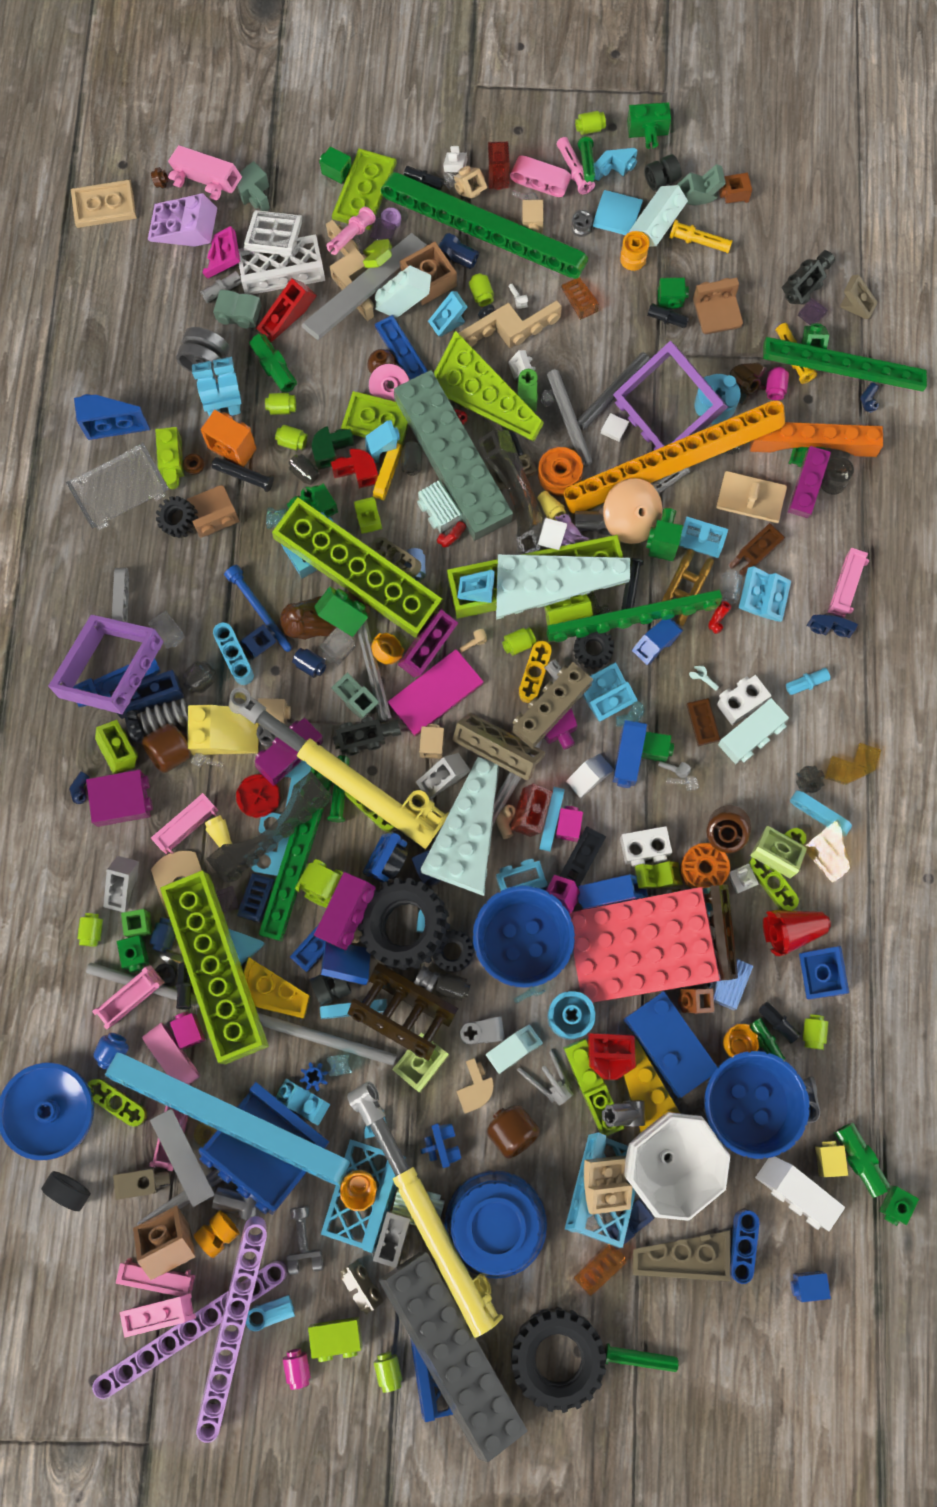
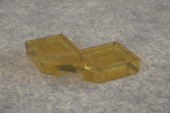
M859 743L853 763L832 756L824 778L843 785L852 783L876 770L881 750Z

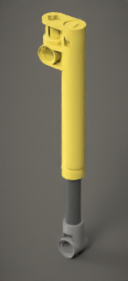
M238 687L231 692L229 708L233 713L241 714L253 724H260L297 751L298 758L306 761L309 766L424 849L427 848L444 824L449 812L445 814L435 807V803L429 800L425 792L421 790L413 791L402 805L320 745L318 746L311 738L305 740L266 711L267 708L252 698L247 689ZM242 698L245 703L238 704L234 699ZM413 799L419 800V801L421 802L422 806H421V807L415 806V805L413 804L412 800H413Z
M370 1081L362 1084L348 1093L349 1104L356 1112H360L366 1126H370L396 1176L393 1178L396 1187L399 1188L398 1191L470 1331L474 1338L491 1330L503 1319V1315L497 1314L491 1302L490 1283L482 1274L471 1278L420 1178L418 1179L414 1167L409 1168L384 1120L385 1114L378 1103L379 1093L377 1088Z

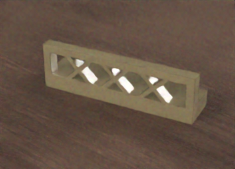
M472 713L467 714L457 722L452 739L457 744L527 781L532 778L536 764L544 758L546 753L537 747H534V749L530 748L520 738ZM469 722H472L478 726H473L469 724ZM526 753H531V754L535 755V757L533 758L532 756H530V755H528V754H526Z

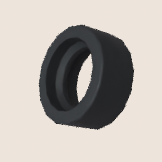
M56 1171L50 1173L41 1188L43 1193L50 1199L67 1209L77 1212L83 1208L91 1195L85 1186L71 1177Z

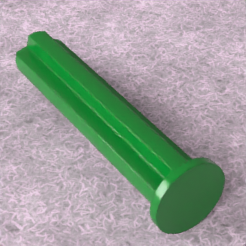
M584 136L579 139L578 148L581 151L584 180L588 183L595 180L592 152L594 142L591 137Z
M339 755L337 757L349 766L348 756ZM336 784L333 787L331 813L327 820L331 822H345V818H343L345 791Z
M609 1343L605 1347V1364L613 1362L670 1372H677L679 1360L675 1356L611 1347Z

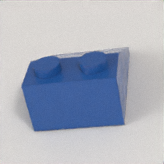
M84 394L81 397L74 398L76 420L88 440L150 430V426L139 406L99 395Z

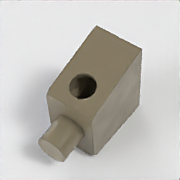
M155 1168L113 1175L116 1200L157 1193V1188L170 1186L169 1171L155 1173ZM148 1178L149 1185L141 1187L139 1184L140 1179Z

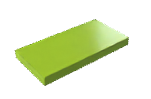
M359 148L332 213V219L348 224L350 218L357 216L362 207L370 208L376 217L384 197L381 193V187L389 175L394 172L397 164L396 159ZM368 225L365 229L371 230L372 225Z

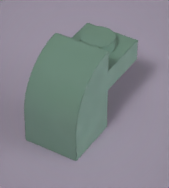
M253 161L240 172L242 178L237 184L244 205L250 202L255 209L259 208L261 211L267 212L270 207L267 196L263 193L269 187L267 174Z
M716 164L703 176L690 172L677 185H679L688 200L686 204L701 205L717 199V191L726 182L722 166Z
M348 672L331 687L346 703V706L361 719L379 704V701L365 686L361 687Z

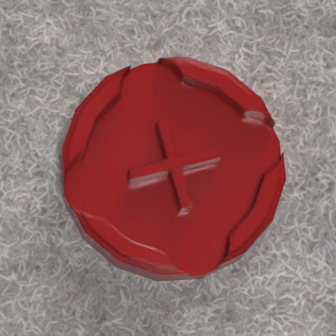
M262 774L248 776L241 782L236 791V802L240 810L247 816L255 819L273 813L278 808L281 800L278 785L273 786Z

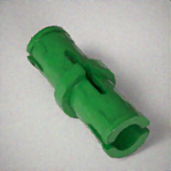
M762 1018L749 1024L751 1030L758 1035L759 1047L763 1048L766 1054L776 1055L784 1061L786 1058L777 1046L775 1036H771Z

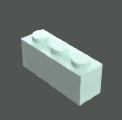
M679 185L661 186L629 231H640L647 235L649 247L657 246L688 202Z
M411 265L408 266L392 280H389L381 289L377 290L375 294V310L398 318L429 294L431 275Z
M771 698L722 738L718 746L735 765L741 760L745 763L754 755L752 751L757 746L760 749L763 748L770 741L769 736L773 733L778 735L787 727L785 723L789 717Z

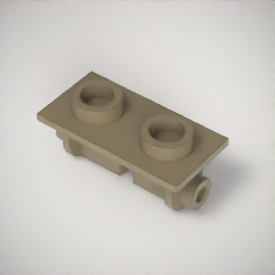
M358 1259L340 1271L342 1274L340 1278L349 1292L355 1288L359 1291L352 1297L361 1312L364 1311L365 1314H368L384 1302L380 1291L373 1285L368 1277L366 1268L361 1265Z

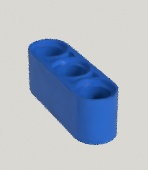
M747 1209L737 1211L734 1216L730 1246V1277L741 1284L750 1282L754 1275L760 1225L757 1214ZM749 1214L752 1218V1223L749 1227L744 1228L741 1224V1219L744 1215ZM746 1239L749 1242V1248L746 1252L741 1253L738 1249V1244L741 1240ZM745 1265L746 1274L738 1278L735 1274L737 1266Z

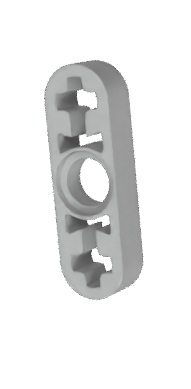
M115 568L112 619L127 623L128 568Z

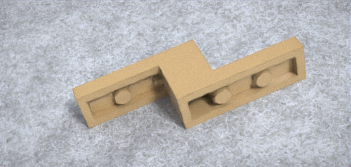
M333 220L326 224L328 237L331 240L343 230V227L341 225L337 226ZM352 239L340 250L344 257L330 266L332 279L341 290L368 269L365 268L363 260L367 258L366 255L360 254L356 243ZM368 298L357 309L367 321L374 317V304Z
M556 300L522 321L512 306L507 303L459 332V335L472 347L478 340L483 337H489L496 330L507 346L511 348L514 345L522 344L532 334H538L547 325L555 324L561 317L562 306Z

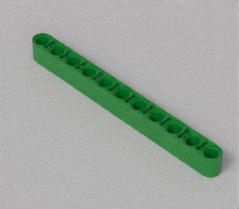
M392 172L381 187L382 195L394 203L567 277L579 278L588 263L587 255L576 248L402 174Z

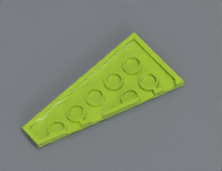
M455 331L434 372L447 398L534 442L544 422Z

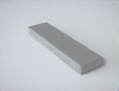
M172 1108L151 1119L150 1122L192 1207L214 1196L215 1194Z

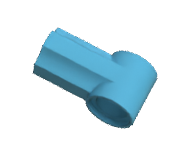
M290 1295L250 1308L246 1320L247 1328L251 1331H260L264 1327L294 1317L295 1312ZM260 1312L263 1315V1322L261 1324H254L251 1321V1313Z

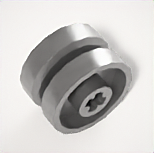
M200 327L187 328L182 339L183 345L180 346L176 356L177 362L184 369L192 373L193 364L211 361L213 376L218 377L214 371L213 360L226 358L229 350L228 343L224 338L208 329Z

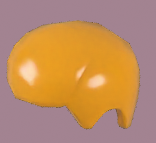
M379 633L371 645L373 656L383 664L396 663L402 658L405 650L401 647V643L395 635L389 633Z
M736 1024L727 1030L723 1038L724 1049L730 1057L743 1052L758 1051V1035L750 1029L748 1024Z
M364 1170L352 1171L344 1177L341 1183L340 1197L347 1208L353 1211H364L374 1203L377 1191L374 1177L371 1173Z

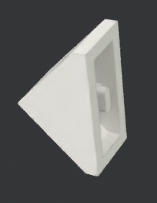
M545 518L538 545L559 550L567 523Z
M598 754L585 761L569 777L566 783L581 799L609 776L614 769L601 754Z

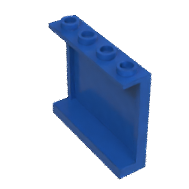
M257 1082L254 1083L248 1095L237 1107L324 1149L329 1144L328 1140ZM219 1130L216 1131L203 1148L200 1147L199 1149L200 1161L209 1168L213 1165L220 1171L218 1176L228 1184L232 1181L237 1185V1192L246 1199L250 1196L257 1202L255 1204L256 1208L265 1215L268 1212L273 1215L307 1173Z

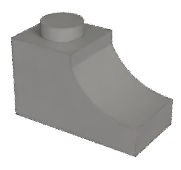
M459 753L443 757L419 778L416 783L421 791L428 795L430 800L446 788L459 782L470 772V769Z
M117 856L107 868L103 907L120 912L127 911L131 893L138 877L139 861Z
M387 1211L373 1261L397 1268L411 1218Z

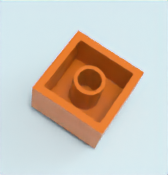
M214 410L200 429L208 449L239 466L244 467L257 449L251 428L243 422L238 423L234 421L226 412L220 413Z

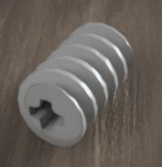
M181 699L180 706L175 701H172L171 708L168 707L166 702L163 703V710H160L156 704L154 712H151L150 708L146 707L145 714L141 712L145 733L148 735L152 732V728L155 731L167 723L178 727L179 722L182 727H185L188 721V707L184 699Z

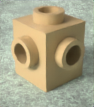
M465 166L459 170V174L453 176L456 182L454 184L455 189L461 196L469 197L470 199L475 198L481 194V191L487 189L484 175L479 168Z

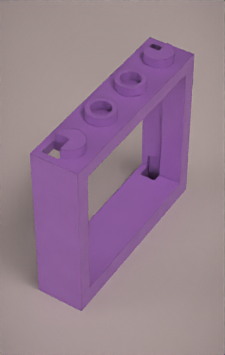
M671 341L613 394L617 399L615 404L621 411L626 410L629 413V421L635 427L639 426L643 430L641 435L648 443L650 441L653 442L656 446L654 450L665 445L625 397L670 355L713 404L673 442L704 430L728 408L713 388Z
M90 615L48 687L58 698L123 714L164 641L153 628ZM104 634L142 642L111 698L73 688Z

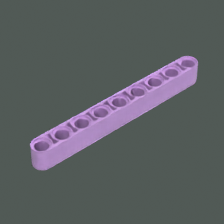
M259 1216L249 1218L244 1226L197 1418L196 1435L200 1441L205 1443L214 1441L219 1434L266 1242V1222ZM258 1227L262 1232L258 1235H252L249 1230ZM246 1252H254L256 1254L252 1259H246L243 1255ZM241 1276H247L250 1280L247 1283H240L237 1279ZM236 1300H240L244 1303V1305L241 1307H234L232 1303ZM235 1325L238 1329L230 1332L226 1330V1327ZM224 1349H228L232 1352L228 1356H223L220 1354V1352ZM217 1374H223L226 1376L222 1380H217L214 1378V1376ZM216 1398L220 1402L217 1404H211L208 1401L210 1399ZM206 1423H211L214 1425L212 1428L203 1427V1425Z
M275 1260L258 1271L256 1281L260 1284L259 1293H253L251 1303L279 1285L286 1278L288 1269L284 1262ZM271 1267H278L281 1270L280 1279H273L270 1276ZM247 1278L241 1283H247L250 1279ZM228 1291L195 1312L196 1319L177 1324L100 1375L93 1383L92 1390L94 1395L100 1399L112 1396L219 1325L222 1320ZM239 1300V1305L237 1307L243 1306L244 1303ZM209 1308H213L218 1312V1319L216 1321L208 1318L207 1311ZM188 1322L196 1325L197 1332L195 1335L187 1332L186 1326ZM167 1336L175 1339L176 1346L174 1349L167 1347L165 1343ZM146 1350L154 1354L153 1363L145 1360L144 1353ZM124 1365H129L132 1367V1377H128L124 1374ZM103 1379L111 1382L110 1391H106L102 1387Z

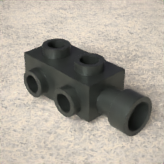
M824 250L817 257V260H805L801 263L800 268L789 276L788 281L781 288L790 304L802 305L809 302L811 299L810 294L824 285L823 280L827 277L824 270L829 269L835 262V257L831 252Z
M374 717L363 718L361 723L353 725L352 722L341 724L339 726L340 729L335 730L337 736H333L336 750L340 749L342 755L353 756L359 754L360 750L368 749L371 751L381 748V745L385 744L384 737L401 735L397 718L388 720L389 722L380 724L379 719L374 720ZM374 733L376 737L369 739L368 735ZM348 739L354 740V743L346 744Z

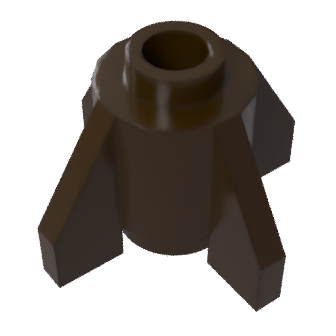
M761 363L739 364L730 371V375L736 379V383L740 388L739 403L745 405L749 398L747 393L752 394L757 389L763 391L766 389V386L759 379L766 370V367Z

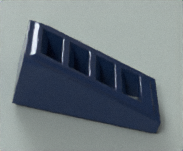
M252 873L237 914L238 917L258 923L262 922L274 879ZM255 882L267 884L266 888L255 886ZM252 891L263 892V897L252 894ZM250 898L261 901L260 905L250 903ZM247 907L257 909V913L246 911Z

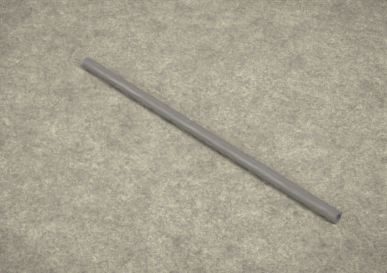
M91 962L86 970L87 974L126 985L136 977ZM163 984L153 992V994L177 1000V989ZM191 993V1005L199 1007L196 995ZM258 1013L263 1027L392 1066L395 1064L397 1054Z

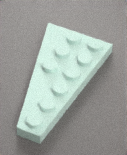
M498 554L496 620L513 613H522L524 610L534 607L539 608L564 601L576 595H585L597 589H606L627 583L630 580V558Z
M480 757L476 759L421 867L423 874L483 896L485 895V879L487 877V862L493 825L492 818L499 766Z

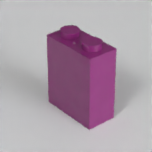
M141 770L86 779L91 821L95 826L100 827L150 817V810H153L152 800L147 795L150 783L148 776H145Z

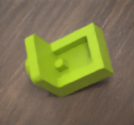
M370 497L355 501L354 506L361 534L382 529L375 498Z

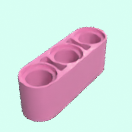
M519 156L510 174V178L515 183L555 197L564 196L572 178L571 174L565 169L527 156Z
M162 1022L142 1036L143 1041L167 1075L188 1085L200 1077L193 1063L183 1049L179 1048L176 1039Z

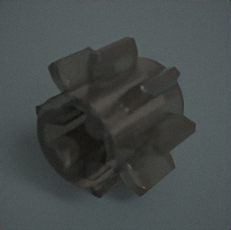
M816 765L813 767L805 766L797 773L798 780L796 783L799 789H804L805 793H815L825 785L822 780L825 778L822 770L818 771Z

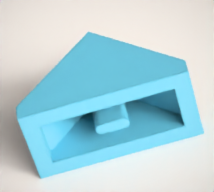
M488 570L460 577L457 598L491 603L494 571Z

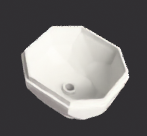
M667 1112L629 1143L625 1159L624 1176L654 1217L688 1221L726 1190L730 1154L702 1116ZM667 1153H670V1158L668 1160H664V1156Z

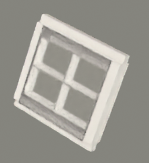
M255 210L244 242V250L292 256L302 225V215Z

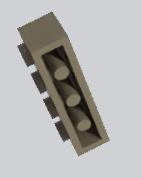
M574 662L569 667L565 665L558 672L557 676L559 677L554 683L550 681L542 690L544 692L539 699L535 697L528 705L529 710L524 715L520 713L513 721V733L532 749L592 686L593 678Z

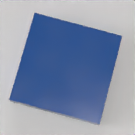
M325 942L321 975L367 985L371 954L364 947L350 944L347 950Z

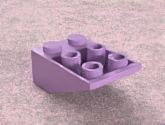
M203 193L157 203L154 205L148 240L150 242L186 246L209 244L212 239L217 207Z

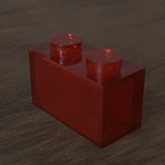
M508 141L488 142L489 189L500 190L509 188Z
M534 783L524 787L511 830L528 837L540 834L553 791Z

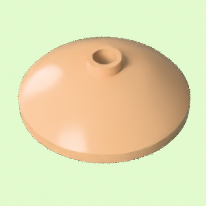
M636 478L626 479L616 484L608 493L603 508L604 522L612 536L618 535L619 541L627 544H637L647 540L651 527H655L657 520L661 521L662 502L657 490L647 481ZM640 508L642 509L641 515H639Z

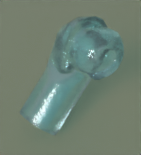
M634 702L627 715L616 716V726L623 727L625 720L639 722L645 711L641 702Z

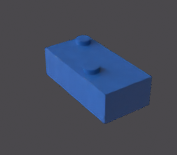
M664 991L623 1019L677 1098H682L710 1078L718 1068Z

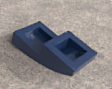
M640 1197L633 1202L624 1244L655 1218ZM614 1223L607 1227L606 1230L610 1238L617 1240L619 1231Z

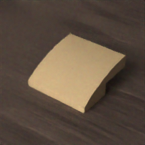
M625 1156L584 1160V1187L590 1214L631 1209L633 1187L627 1183V1179L624 1176Z

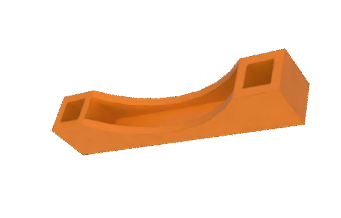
M785 422L782 428L750 441V452L771 453L789 448L812 446L837 449L854 456L877 457L883 447V426Z

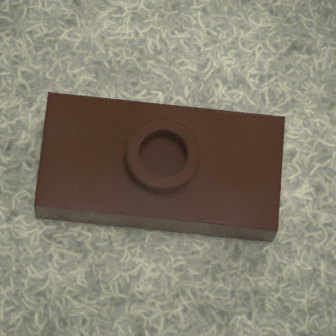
M709 698L687 703L686 706L697 745L703 746L719 742L721 739Z

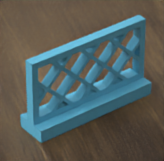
M601 1133L589 1134L565 1230L577 1232L615 1247L623 1248L636 1191L632 1188L631 1209L624 1210L623 1214L617 1216L616 1212H610L613 1220L603 1224L599 1214H590L588 1211L584 1187V1160L606 1158L604 1154L606 1145L613 1147L616 1156H625L628 1146L608 1139L606 1135ZM594 1215L599 1225V1228L594 1231L585 1229L587 1218ZM614 1223L619 1231L617 1240L610 1238L606 1230L607 1227Z
M350 1139L344 1158L352 1166L348 1168L346 1173L353 1169L354 1171L358 1170V1166L369 1161L374 1172L372 1176H376L379 1182V1189L376 1192L375 1202L371 1205V1215L363 1219L360 1211H355L359 1221L348 1227L343 1214L351 1209L340 1210L337 1201L340 1197L341 1185H336L321 1235L362 1248L370 1253L376 1252L386 1213L391 1209L397 1189L393 1178L396 1176L388 1160L386 1166L377 1171L372 1161V1158L380 1154L384 1155L382 1149ZM355 1146L362 1148L367 1157L356 1164L352 1157ZM368 1151L375 1152V1153L370 1156V1154H369ZM339 1217L344 1230L337 1234L328 1231L331 1221ZM360 1224L365 1232L362 1242L354 1240L350 1232L351 1229ZM347 1233L348 1237L342 1236V1234Z

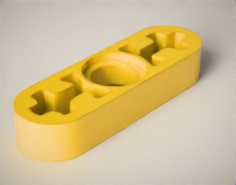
M397 443L396 449L387 451L374 487V498L385 500L402 453V444Z
M545 641L536 642L529 656L519 688V697L525 703H530L535 697L538 698L546 673L544 667L548 665L552 652L551 646ZM545 648V653L547 654L542 655L541 662L537 661L538 652L536 650ZM530 668H540L541 675L539 677H532L529 674ZM529 682L534 683L532 687V692L535 694H530V696L527 697L525 696L526 692H524L523 690H527L529 687Z

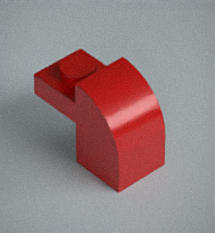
M349 449L351 457H340L331 462L334 478L355 474L359 489L376 484L378 472L374 459L364 450Z

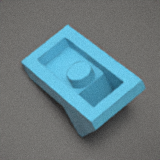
M451 291L428 322L437 335L441 337L465 323L461 315L468 307L457 291Z

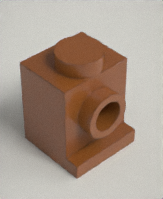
M748 172L724 176L726 184L719 189L720 198H724L726 204L739 201L749 202L752 187Z
M713 988L680 989L678 1004L681 1006V1013L698 1014L714 1012ZM700 994H704V1007H700Z

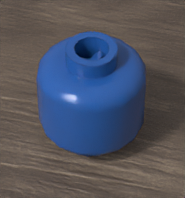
M109 1033L100 1038L93 1055L98 1061V1066L107 1070L116 1053L126 1055L129 1047L123 1036Z

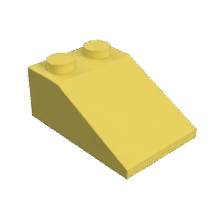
M188 705L187 749L191 750L192 755L259 753V739L256 735L259 724H253L241 714L233 713L228 706Z

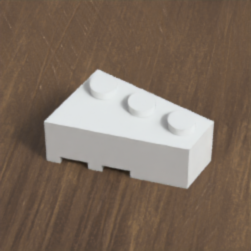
M777 1157L768 1158L755 1177L772 1190L771 1194L782 1202H788L790 1204L789 1208L799 1216L804 1214L808 1217L806 1222L817 1230L822 1227L830 1231L845 1209L841 1203L796 1167Z

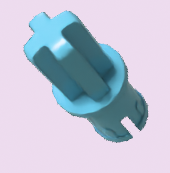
M826 668L811 674L805 673L803 677L788 682L786 690L790 695L806 689L812 690L814 686L829 681L830 674Z

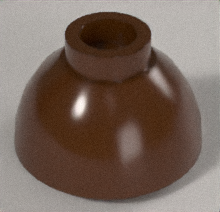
M385 349L373 351L367 361V367L371 374L381 365H396V360L392 353Z

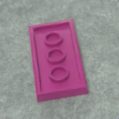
M455 649L387 703L410 732L417 736L421 733L422 726L427 727V724L434 723L483 685L484 682L457 649Z

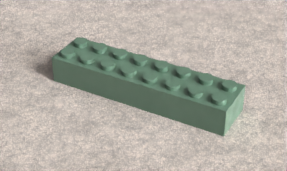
M432 370L395 387L394 399L438 478L461 511L463 522L473 540L476 541L511 523L513 513Z

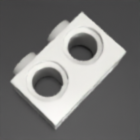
M756 675L750 679L746 676L737 683V688L732 691L729 688L719 695L720 699L717 706L732 726L761 707L771 697V694ZM746 689H753L756 692V696L748 695ZM728 701L737 702L739 708L734 709L730 707Z
M667 826L626 833L620 837L625 865L631 864L632 867H635L636 865L645 864V861L654 860V863L663 862L672 854ZM652 842H661L663 850L657 851L653 849ZM629 846H639L641 853L639 855L632 854Z

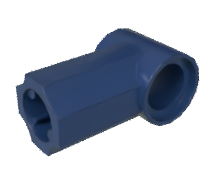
M446 233L438 245L449 262L452 260L469 269L475 266L479 257L478 251L462 244L455 235Z

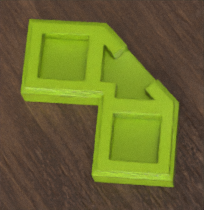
M389 239L375 240L363 250L367 257L363 260L365 268L380 267L391 258L392 245Z

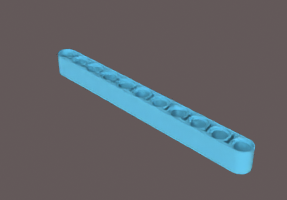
M116 1053L105 1073V1076L119 1084L331 1184L340 1186L350 1166V1162L347 1159L122 1053Z

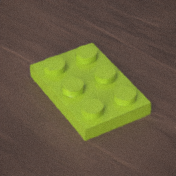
M353 391L341 429H351L352 435L366 438V435L386 421L391 420L393 427H397L400 440H397V443L403 445L409 424L395 401Z

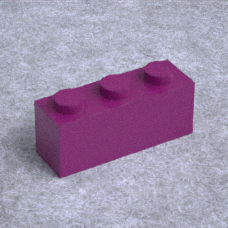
M812 446L808 448L787 513L805 518L810 517L831 454L830 451Z
M442 609L434 613L397 665L414 678L422 675L458 622Z
M305 717L301 721H295L289 727L305 740L311 738L318 746L323 743V736ZM276 737L271 747L267 750H261L256 755L254 762L256 769L275 786L303 760L297 757V751Z
M344 872L314 936L347 950L354 939V933L358 924L364 918V912L368 903L373 899L376 887Z

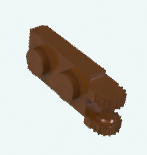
M769 523L740 550L739 554L730 562L729 567L733 569L744 558L748 564L738 574L743 578L747 574L748 567H756L784 541L785 536Z

